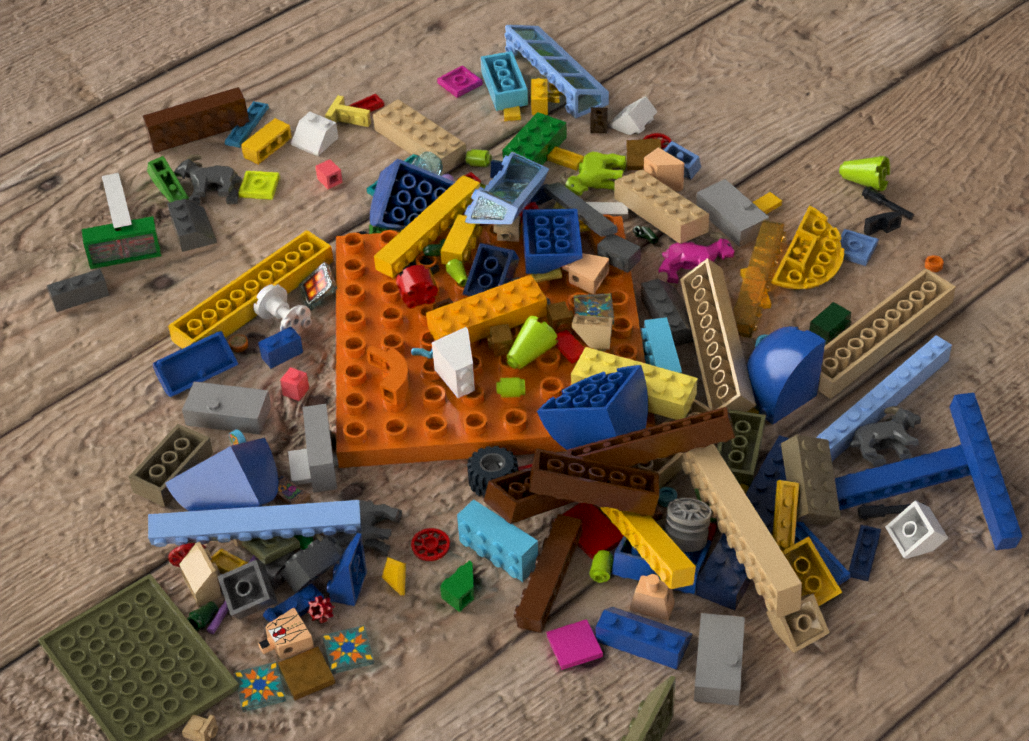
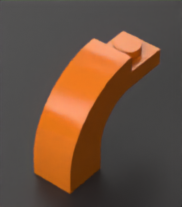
M370 345L366 349L368 363L388 373L387 377L380 383L381 398L398 405L405 397L409 388L407 363L404 357L393 348L385 352L380 348Z

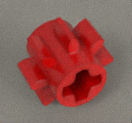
M322 596L315 597V601L309 602L310 607L307 613L312 617V621L319 619L320 623L327 622V618L329 619L334 616L332 611L335 606L330 602V598L323 600Z

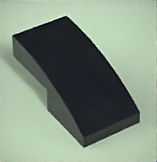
M887 212L866 218L864 233L870 236L883 230L887 234L900 228L903 213Z

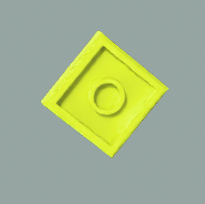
M246 171L238 192L239 198L273 200L280 174L278 172Z

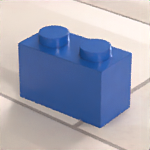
M292 327L258 342L261 358L270 369L303 353L301 337Z

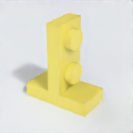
M338 95L325 114V118L336 122V124L338 121L369 127L371 124L370 110L345 106L344 96Z

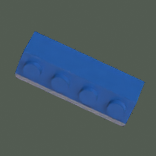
M615 607L605 609L596 625V639L598 643L676 670L693 636L692 633Z

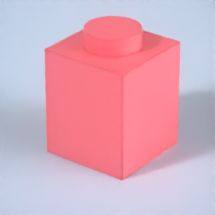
M329 159L315 166L317 179L327 189L343 183L341 169L332 160Z
M290 367L280 379L283 396L300 401L309 390L307 373Z

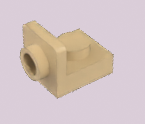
M193 715L182 731L183 737L193 741H210L211 738L216 736L218 731L215 716L209 715L208 719Z

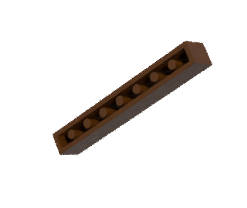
M727 407L571 448L567 450V455L630 467L639 463L645 464L650 460L667 458L673 454L686 453L695 448H705L714 443L727 442L735 438V431Z

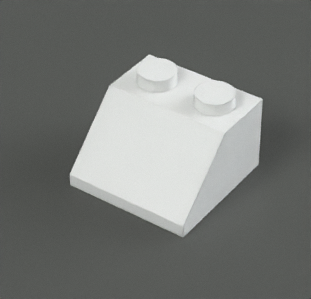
M645 96L626 106L608 126L628 135H632L635 132L639 134L645 129V125L654 120L653 116L657 113V110Z
M308 112L299 120L291 145L319 156L338 139L336 122Z
M916 500L885 526L905 559L934 551L948 539L931 509Z

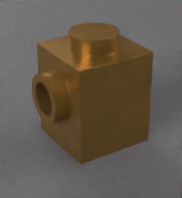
M566 302L547 305V320L554 332L559 333L566 329L568 331L572 330L574 315L572 310L569 311Z
M509 324L490 326V337L487 340L489 349H493L494 356L508 354L513 345Z

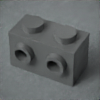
M615 234L607 235L597 245V256L609 258L610 265L628 273L641 260V247Z

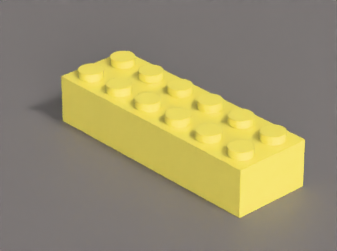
M585 347L571 373L572 385L601 372H606L607 375L617 372V368L641 365L647 385L648 412L675 420L686 418L697 395L698 378L588 347Z

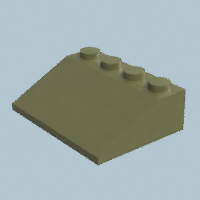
M671 675L652 690L646 700L641 701L638 708L639 714L637 718H632L629 725L630 731L627 736L624 735L621 741H661L674 716L676 677Z

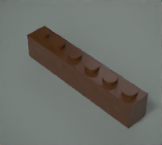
M558 514L556 520L551 522L550 534L543 541V551L536 558L535 570L530 572L529 584L522 591L520 606L517 605L514 611L517 627L538 633L543 632L582 536V519Z

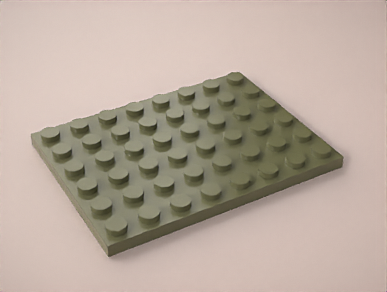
M151 574L38 638L40 646L109 741H157L188 722L193 715H199L240 689L239 683Z

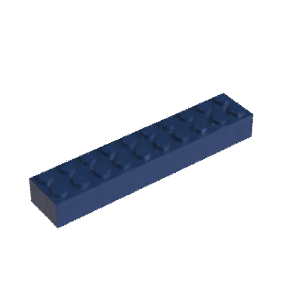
M781 435L778 436L746 492V496L771 535H773L777 481H787L781 443L789 438ZM725 533L722 534L697 578L696 596L735 611L752 579L748 578L744 564L739 563L734 548L729 547Z

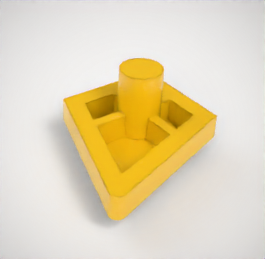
M387 557L381 577L398 594L404 596L406 563Z

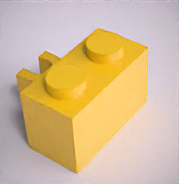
M531 79V114L535 115L539 112L548 115V102L560 103L559 91H548L547 79Z

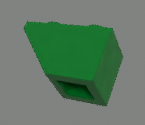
M470 560L461 565L451 577L446 578L440 585L441 599L459 612L474 600L473 562Z

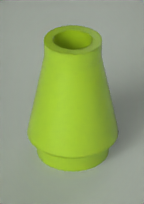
M458 259L450 260L446 264V272L460 286H465L468 277L463 263Z

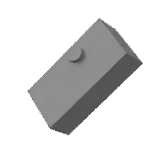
M726 179L697 192L696 205L709 213V220L739 247L768 233L769 217Z
M194 382L182 412L187 426L227 431L237 429L243 433L260 435L270 411L271 402L268 390Z
M326 404L303 407L308 464L313 493L337 489L335 466L339 465L337 454H333Z
M701 613L694 701L739 706L745 617Z

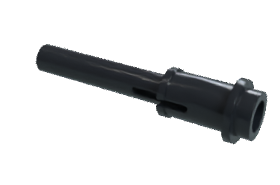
M866 186L862 192L864 199H870L880 206L884 205L895 212L903 213L902 216L910 220L913 219L914 214L886 199L885 195L873 190V187Z
M862 504L861 507H858V517L867 521L868 518L885 517L886 514H898L911 504L884 507V504L873 506Z

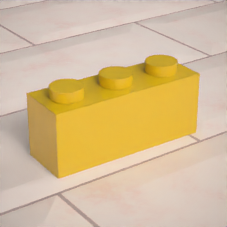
M274 118L241 144L243 158L259 165L292 138L290 125Z
M458 214L441 248L442 264L446 265L450 260L458 259L464 266L465 262L470 258L471 249L475 248L476 239L480 237L482 227L479 224L466 223L467 216Z

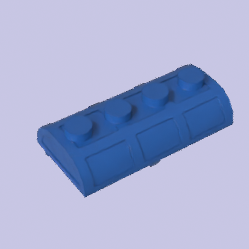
M222 331L157 360L153 363V368L165 393L172 397L191 388L194 382H203L239 364Z

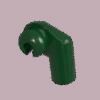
M637 225L633 228V233L636 237L648 239L651 244L658 242V237L649 227Z
M441 239L438 244L425 246L423 248L424 255L440 256L441 248L446 239Z

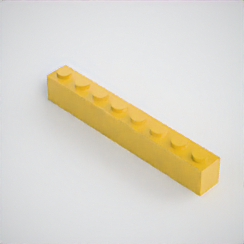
M464 175L460 177L374 256L375 269L392 278L400 273L406 265L423 251L425 246L435 241L456 220L458 214L461 215L466 211L473 201L471 199L475 189L478 190L480 188V183Z
M600 507L670 589L693 585L696 566L651 516H643L629 511L623 512L609 507Z

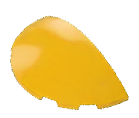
M809 205L775 273L772 284L789 289H810L828 282L840 269L844 258V248H842L840 242L841 235L836 227L833 228L828 223V217L816 208Z

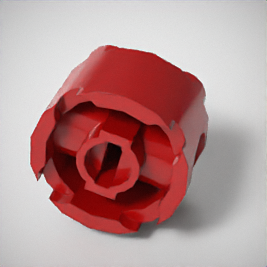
M413 265L404 269V274L397 276L396 284L403 303L406 304L407 308L413 309L416 306L429 305L435 302L438 288L430 268L426 269L424 265Z

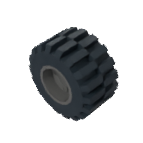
M487 446L485 449L480 448L478 452H474L472 457H469L467 463L468 481L471 490L476 492L478 496L483 495L484 498L488 481L517 472L518 461L513 452L507 451V448L504 447L499 448V446Z

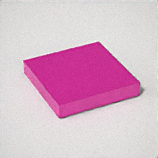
M462 65L437 78V83L458 98L483 85V80Z
M587 619L546 632L547 639L561 670L603 657V652Z

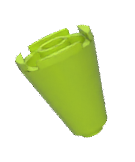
M887 156L844 161L840 165L839 174L842 175L843 179L863 186H871L877 191H884L888 185V181L885 180L886 175H890L889 158H886Z
M529 316L526 319L506 356L508 359L507 363L513 369H522L558 343V340H555L557 334L546 322L543 321L542 324L538 322V317Z

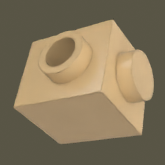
M499 215L498 220H503L505 215ZM520 216L511 225L494 224V233H497V241L519 242L521 233Z

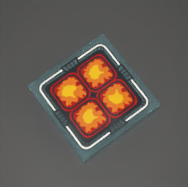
M323 262L299 284L305 304L311 311L337 289L329 264Z

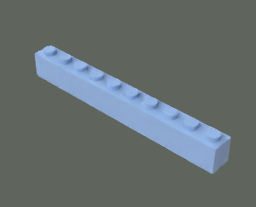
M937 335L819 434L816 438L829 441L832 461L850 447V442H852V438L858 428L880 421L887 415L884 413L886 408L897 406L947 363L952 344Z
M359 500L148 514V539L151 545L156 547H164L167 544L180 546L199 541L201 544H207L209 541L226 543L234 539H239L240 541H249L252 538L269 540L275 536H281L282 538H292L294 535L311 537L321 533L324 535H334L336 532L354 534L357 531H361Z

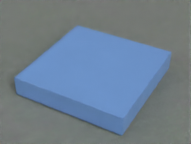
M844 229L840 241L842 248H844L843 259L866 266L878 245L879 239Z

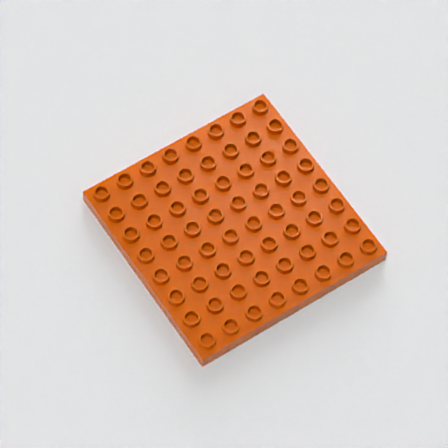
M603 215L617 226L618 232L615 235L625 239L622 216ZM522 223L519 242L497 241V233H494V224L481 226V235L477 237L475 248L471 249L470 258L464 264L467 277L469 276L480 243L514 250L520 260L513 278L531 275L526 274ZM451 228L443 231L430 244H438L441 239H446ZM590 228L592 238L597 248V245L606 236L601 237ZM386 230L375 234L353 232L345 236H336V454L339 468L469 459L474 452H478V449H485L487 446L507 448V451H512L513 455L535 454L536 449L551 452L567 451L548 433L537 411L550 398L554 397L556 399L563 394L562 390L571 385V373L577 362L571 364L553 346L522 369H513L507 363V354L494 356L493 349H489L487 338L490 337L488 336L470 343L475 391L457 398L434 370L433 358L414 356L411 354L412 348H424L429 352L432 350V342L435 339L428 329L426 312L433 310V304L450 298L454 303L469 297L463 295L465 286H460L446 272V265L442 264L441 255L438 257L426 256L422 251L416 257V265H423L419 261L422 259V256H426L433 261L430 265H424L426 269L436 264L439 266V271L433 275L438 293L435 296L436 300L434 303L429 305L423 304L409 309L401 298L396 284L397 277L392 278L377 271L374 256L400 232L394 230ZM609 264V273L594 294L569 282V272L562 270V267H560L562 278L536 282L551 304L565 301L569 311L572 310L573 315L585 314L584 312H577V310H580L578 306L585 307L583 303H588L589 300L592 306H594L595 300L598 303L603 302L599 306L600 309L602 306L607 305L606 308L611 310L603 311V313H612L607 316L613 318L610 349H606L603 352L645 363L631 270L627 273ZM547 315L537 319L541 324L544 321L549 325ZM524 323L510 328L513 343ZM573 328L569 331L584 348H590ZM370 345L380 348L385 352L393 348L404 357L407 363L409 388L405 397L398 405L381 398L380 383L387 377L388 373L368 363L366 349ZM519 377L525 380V395L501 398V395L497 394L496 382H500V378ZM648 412L646 428L656 426L654 413Z

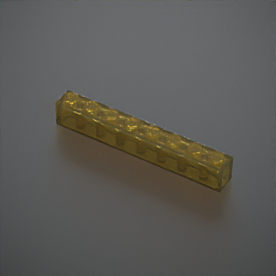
M765 220L762 222L733 310L739 336L752 338L753 332L758 330V318H761L763 313L761 305L766 304L767 294L765 293L770 292V279L773 280L774 267H777L779 262L778 254L781 255L783 244L781 243L786 241L787 232L784 231L783 223Z

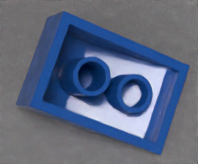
M360 533L355 535L341 555L338 564L334 565L333 578L327 584V592L331 602L352 606L356 604L367 575L362 535Z

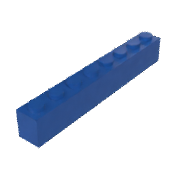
M975 393L957 394L954 396L949 408L995 550L1016 548L1022 538V533Z
M962 445L835 478L839 509L851 508L970 476L971 473Z

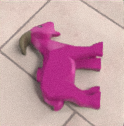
M718 232L710 234L711 238L718 240L711 241L709 246H702L693 242L681 244L677 242L669 246L666 252H662V257L665 260H663L659 267V273L666 272L668 276L667 282L678 284L679 278L676 272L680 268L693 270L707 258L714 262L717 256L722 258V260L733 258L734 250L730 242Z

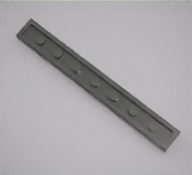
M560 182L543 186L544 192L565 209H577L578 219L599 236L603 237L618 232L617 226Z

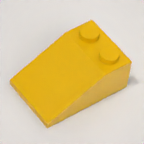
M809 536L782 551L802 583L801 596L814 594L817 604L820 606L842 593Z

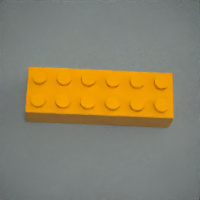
M528 275L426 312L428 329L436 341L466 327L470 343L490 336V326L509 324V327L513 328L525 323L529 316L540 318L547 315V298L532 275Z

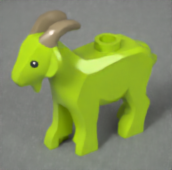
M592 151L584 156L583 163H579L580 174L566 178V172H563L560 176L561 184L577 196H581L584 191H588V187L613 189L615 191V181L608 179L617 180L623 177V170L626 169V156L614 153L602 154ZM612 168H620V169H622V170H610V169H612Z

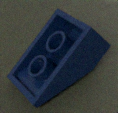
M480 243L463 295L470 297L509 283L514 277L520 260L516 252Z

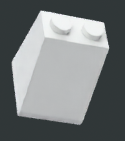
M466 327L432 342L434 370L456 397L460 398L475 391L468 329Z

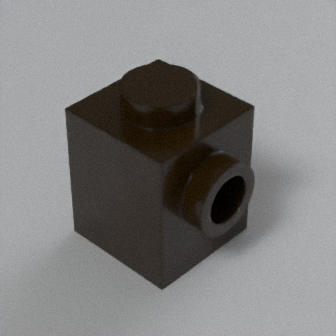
M591 107L590 133L607 134L608 108Z

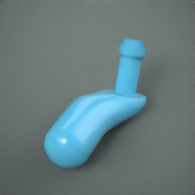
M412 348L411 354L433 358V349L429 352L424 348Z

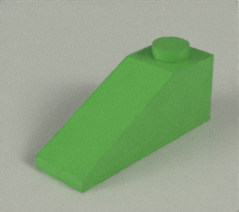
M164 156L148 162L147 172L169 202L189 199Z

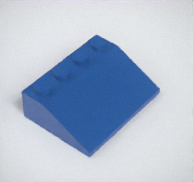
M577 209L522 210L526 274H544L582 259Z
M623 536L614 554L612 574L638 581L643 575L655 574L658 576L628 539ZM708 540L706 547L699 551H682L696 566L693 585L675 588L674 590L686 594H695L697 578L705 566L712 543L711 540Z

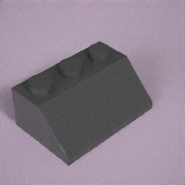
M186 199L167 203L170 218L182 252L217 243L204 207Z
M101 269L47 285V290L56 312L109 296Z

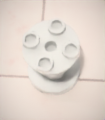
M271 284L264 287L256 297L258 298L257 305L254 303V311L262 319L283 318L280 331L292 327L298 335L312 324L311 312L307 306L298 305L289 309L287 291L278 284L276 286Z

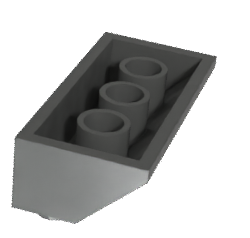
M660 279L641 283V300L652 319L667 317L675 347L694 342L687 308L676 288Z

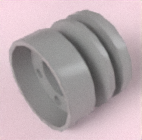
M679 498L669 503L664 531L681 551L695 552L706 547L709 535L708 528L712 515L711 508L706 503L692 498Z

